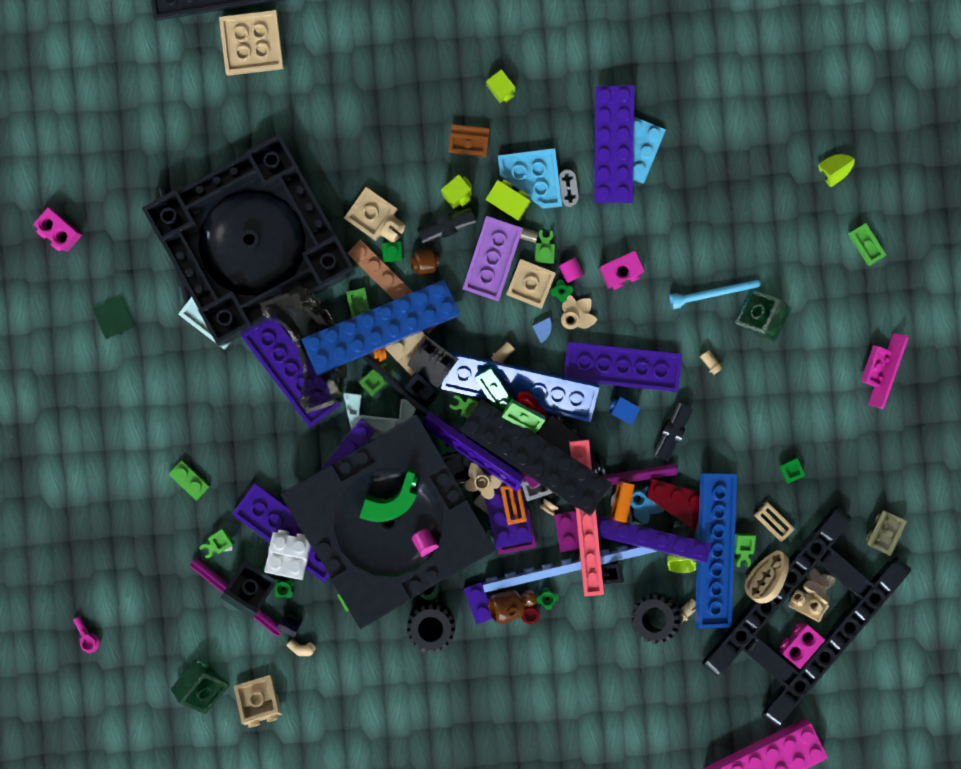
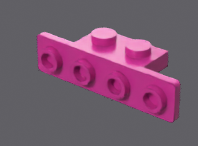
M894 333L887 350L873 345L861 378V382L874 387L868 405L884 409L909 339L908 336Z

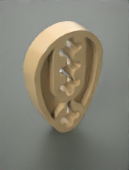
M775 551L765 557L748 575L745 581V591L755 602H770L782 589L789 570V558L782 551Z

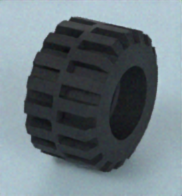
M659 592L649 594L640 599L634 606L635 610L631 613L633 616L631 624H635V627H633L634 632L636 630L639 632L637 636L639 638L644 637L645 642L652 641L651 644H657L658 642L661 644L674 637L678 630L681 629V622L683 621V617H681L683 611L682 608H678V605H680L678 601L674 602L672 596L668 597L666 593L659 594ZM657 607L665 613L667 622L663 629L656 628L649 622L648 612L650 608Z
M428 601L423 605H418L412 611L407 622L409 641L413 642L416 649L420 648L422 652H440L442 648L448 647L455 634V618L451 614L450 609L445 608L444 604L440 605L435 601L434 603ZM427 617L437 618L443 625L442 632L436 637L424 635L420 630L421 621Z

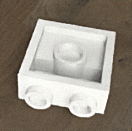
M278 530V533L273 532L264 572L303 580L311 545L305 535L297 534L294 537L284 530Z

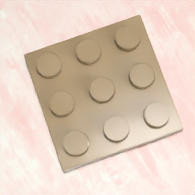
M276 10L219 17L227 76L284 69Z

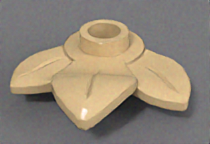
M569 295L567 301L562 304L564 313L561 317V323L567 329H574L576 327L586 329L597 321L595 316L589 314L591 309V299L589 298L575 301L573 296ZM569 316L574 318L573 323L567 322Z

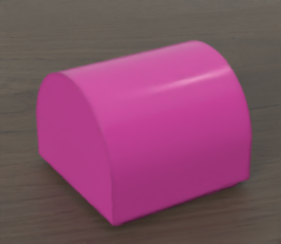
M577 258L571 259L559 266L566 283L584 276Z
M423 529L412 537V541L422 557L439 547L429 529Z

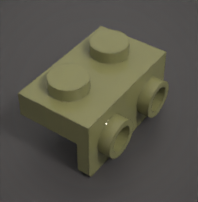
M883 510L882 513L877 515L875 519L877 525L874 531L870 530L866 540L868 541L867 545L891 556L906 527L907 521Z

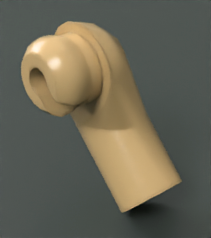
M293 638L286 645L298 656H311L313 651L316 650V646L312 642H308L307 645H300Z

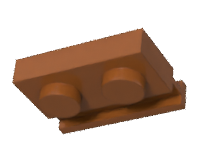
M451 124L448 153L486 157L489 128Z

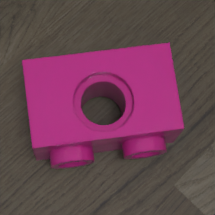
M636 251L598 268L607 288L613 287V290L623 287V282L629 279L631 282L642 278L640 274L645 272ZM619 267L626 268L627 275L625 277L618 275L617 269Z

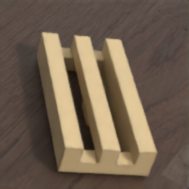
M767 501L754 514L780 542H783L795 530ZM767 508L789 528L787 531L765 511ZM762 513L783 533L782 536L760 516Z

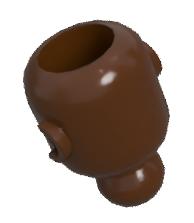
M507 589L492 595L488 600V607L493 620L498 624H505L521 618L524 615L525 607L534 606L537 600L532 589H525L521 594L515 589Z

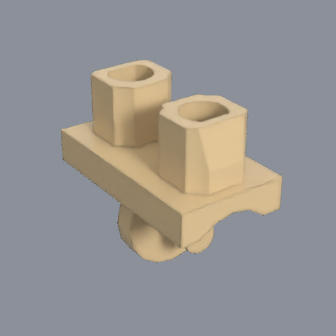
M799 589L795 591L788 604L790 608L817 622L821 621L824 612L829 607L828 604H824L819 599Z

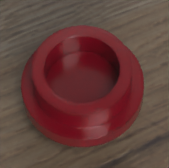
M526 606L524 615L521 618L526 624H534L539 620L540 612L536 606Z

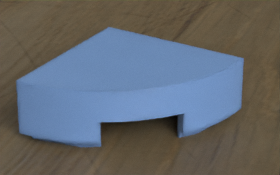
M550 318L532 326L540 343L544 342L550 335L552 327Z

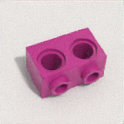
M47 208L33 224L37 228L36 232L44 239L46 237L52 241L51 246L59 252L60 250L68 252L82 236L78 230L51 208ZM52 220L53 226L47 230L46 224ZM63 233L67 234L65 242H61L60 239Z
M805 622L799 623L792 630L793 634L781 642V648L778 650L799 669L825 641ZM810 632V638L807 641H803V635ZM793 647H797V653L790 655V650Z

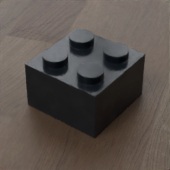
M244 561L220 598L253 619L277 581Z

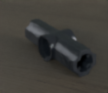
M470 207L455 214L441 216L434 222L418 227L417 230L424 244L440 237L451 236L457 233L458 230L476 224V220Z
M679 402L677 403L670 419L666 421L661 431V438L654 449V455L669 461L676 444L681 441L684 435L685 426L693 409Z

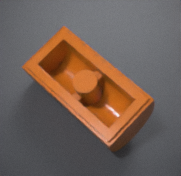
M618 481L610 515L611 519L627 522L635 484Z

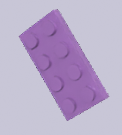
M486 216L463 290L496 301L500 300L523 230L522 227Z

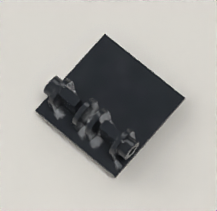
M427 336L407 366L439 388L459 359Z

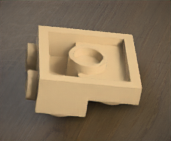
M420 332L386 346L385 349L413 376L416 372L407 365L427 336Z
M271 675L234 686L241 724L248 725L249 728L260 725L259 721L265 719L267 722L275 721L278 719V715H282L279 697L276 695Z

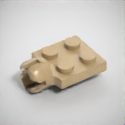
M365 187L344 217L345 220L375 241L380 236H383L390 242H395L399 236L392 230L395 229L402 234L405 229L404 223L395 217L398 209L367 187Z

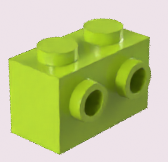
M458 175L441 189V193L453 209L459 205L463 207L471 200L472 185L466 177L461 178Z
M497 180L485 200L520 221L531 203L528 199L530 195L522 190L516 192L512 189L513 185L506 180L502 182Z

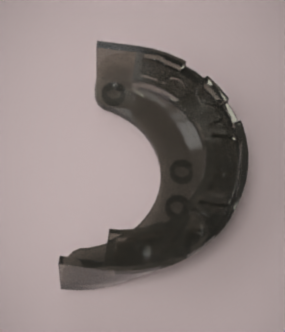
M296 288L260 303L262 314L270 321L280 323L291 335V339L299 351L298 356L302 361L304 371V386L301 392L300 404L306 413L335 404L343 396L346 389L343 383L344 379L347 378V365L343 364L316 375L302 342V338L335 325L327 309L323 310L318 297L313 293L308 294L305 288Z

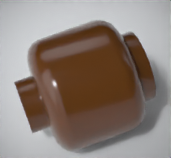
M432 249L414 251L413 256H410L412 271H415L418 275L434 273L437 265H439L438 254H434Z

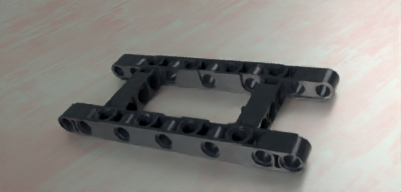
M838 505L829 511L789 558L788 573L793 572V578L790 581L785 580L779 594L772 601L768 602V608L761 610L762 603H757L753 600L702 662L704 667L717 676L722 671L724 672L743 650L781 682V687L764 705L765 708L762 712V716L775 727H778L788 717L911 571V567L896 556L890 562L887 561L873 579L869 581L836 553L831 546L849 526L848 523L851 520V516ZM817 542L818 549L812 552L811 546ZM819 563L828 573L841 581V584L854 592L857 600L831 626L832 629L824 637L825 641L801 669H794L755 635L812 568ZM872 593H876V599L874 601H870V595ZM851 622V628L845 630L846 623ZM738 631H744L741 639H736ZM826 651V652H827L826 658H824V659L821 660V659L819 658V657H820V654H821L822 652ZM802 681L801 687L796 689L794 687L795 683Z

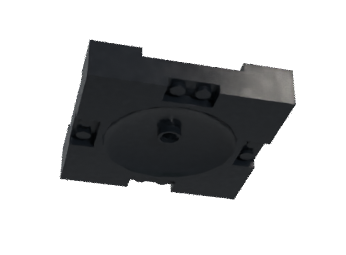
M280 134L245 152V155L180 190L175 189L142 207L158 239L166 249L194 300L213 339L221 347L272 320L273 317L304 300L307 301L357 273ZM248 237H255L253 244H246Z
M418 413L280 494L309 544L313 546L329 573L332 583L360 630L409 602L411 598L433 585L450 578L496 551L495 545L471 507ZM408 467L416 469L415 476H418L415 488H411L418 490L417 496L411 507L404 514L395 518L393 524L388 525L385 522H374L360 518L367 495L380 499L394 497L402 489ZM423 529H429L439 547L422 557L413 543L412 537Z

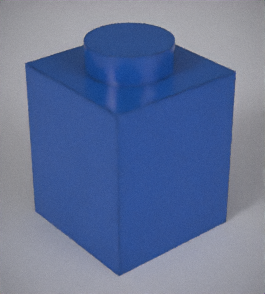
M618 397L617 400L614 398L609 406L611 415L632 425L641 409L622 397Z

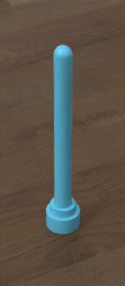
M753 280L688 295L670 294L672 309H677L687 302L757 288L761 285V282Z

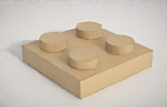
M520 259L506 295L542 309L556 273Z

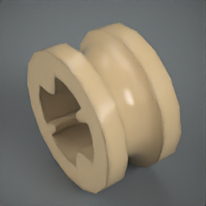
M544 499L543 505L539 507L554 516V510H558V507Z

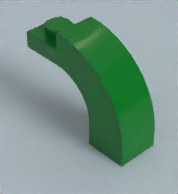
M408 467L402 489L394 497L380 499L367 495L360 518L374 522H384L404 514L411 507L417 496L418 490L411 488H415L418 476H415L416 469Z

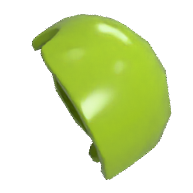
M670 554L667 556L669 571L690 573L696 570V561Z

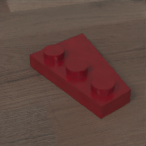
M650 478L645 496L695 531L699 520L700 492Z

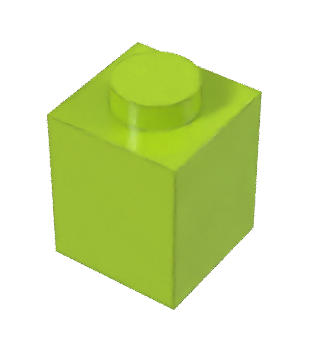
M502 69L486 81V86L499 103L503 101L508 102L515 96L513 94L515 93V86Z

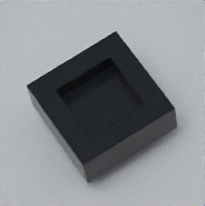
M286 612L277 629L295 637L303 620Z

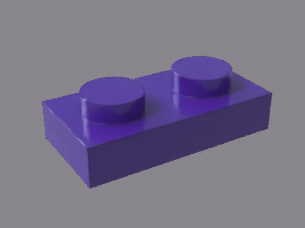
M482 581L464 587L463 589L476 624L493 619L489 611L486 592H484Z

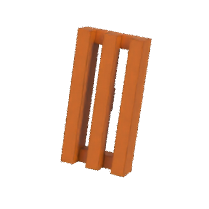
M508 485L501 486L507 524L526 522L521 489L518 490L517 494L522 518L518 519L513 489ZM509 489L515 520H511L505 493V490Z

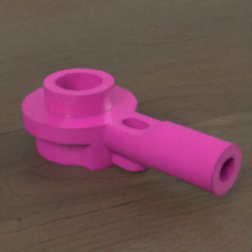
M80 616L73 619L82 636L80 638L82 650L87 653L95 652L100 646L99 638L95 634L88 632Z

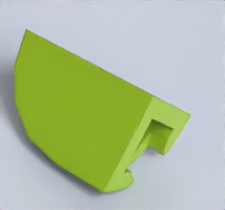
M839 154L833 155L819 163V171H823L827 176L826 183L833 187L844 179L851 171L855 158Z

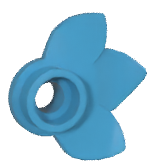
M648 486L643 490H634L631 501L634 516L645 524H648L650 514H658L664 511V509L645 496ZM636 495L641 497L639 502L634 501Z

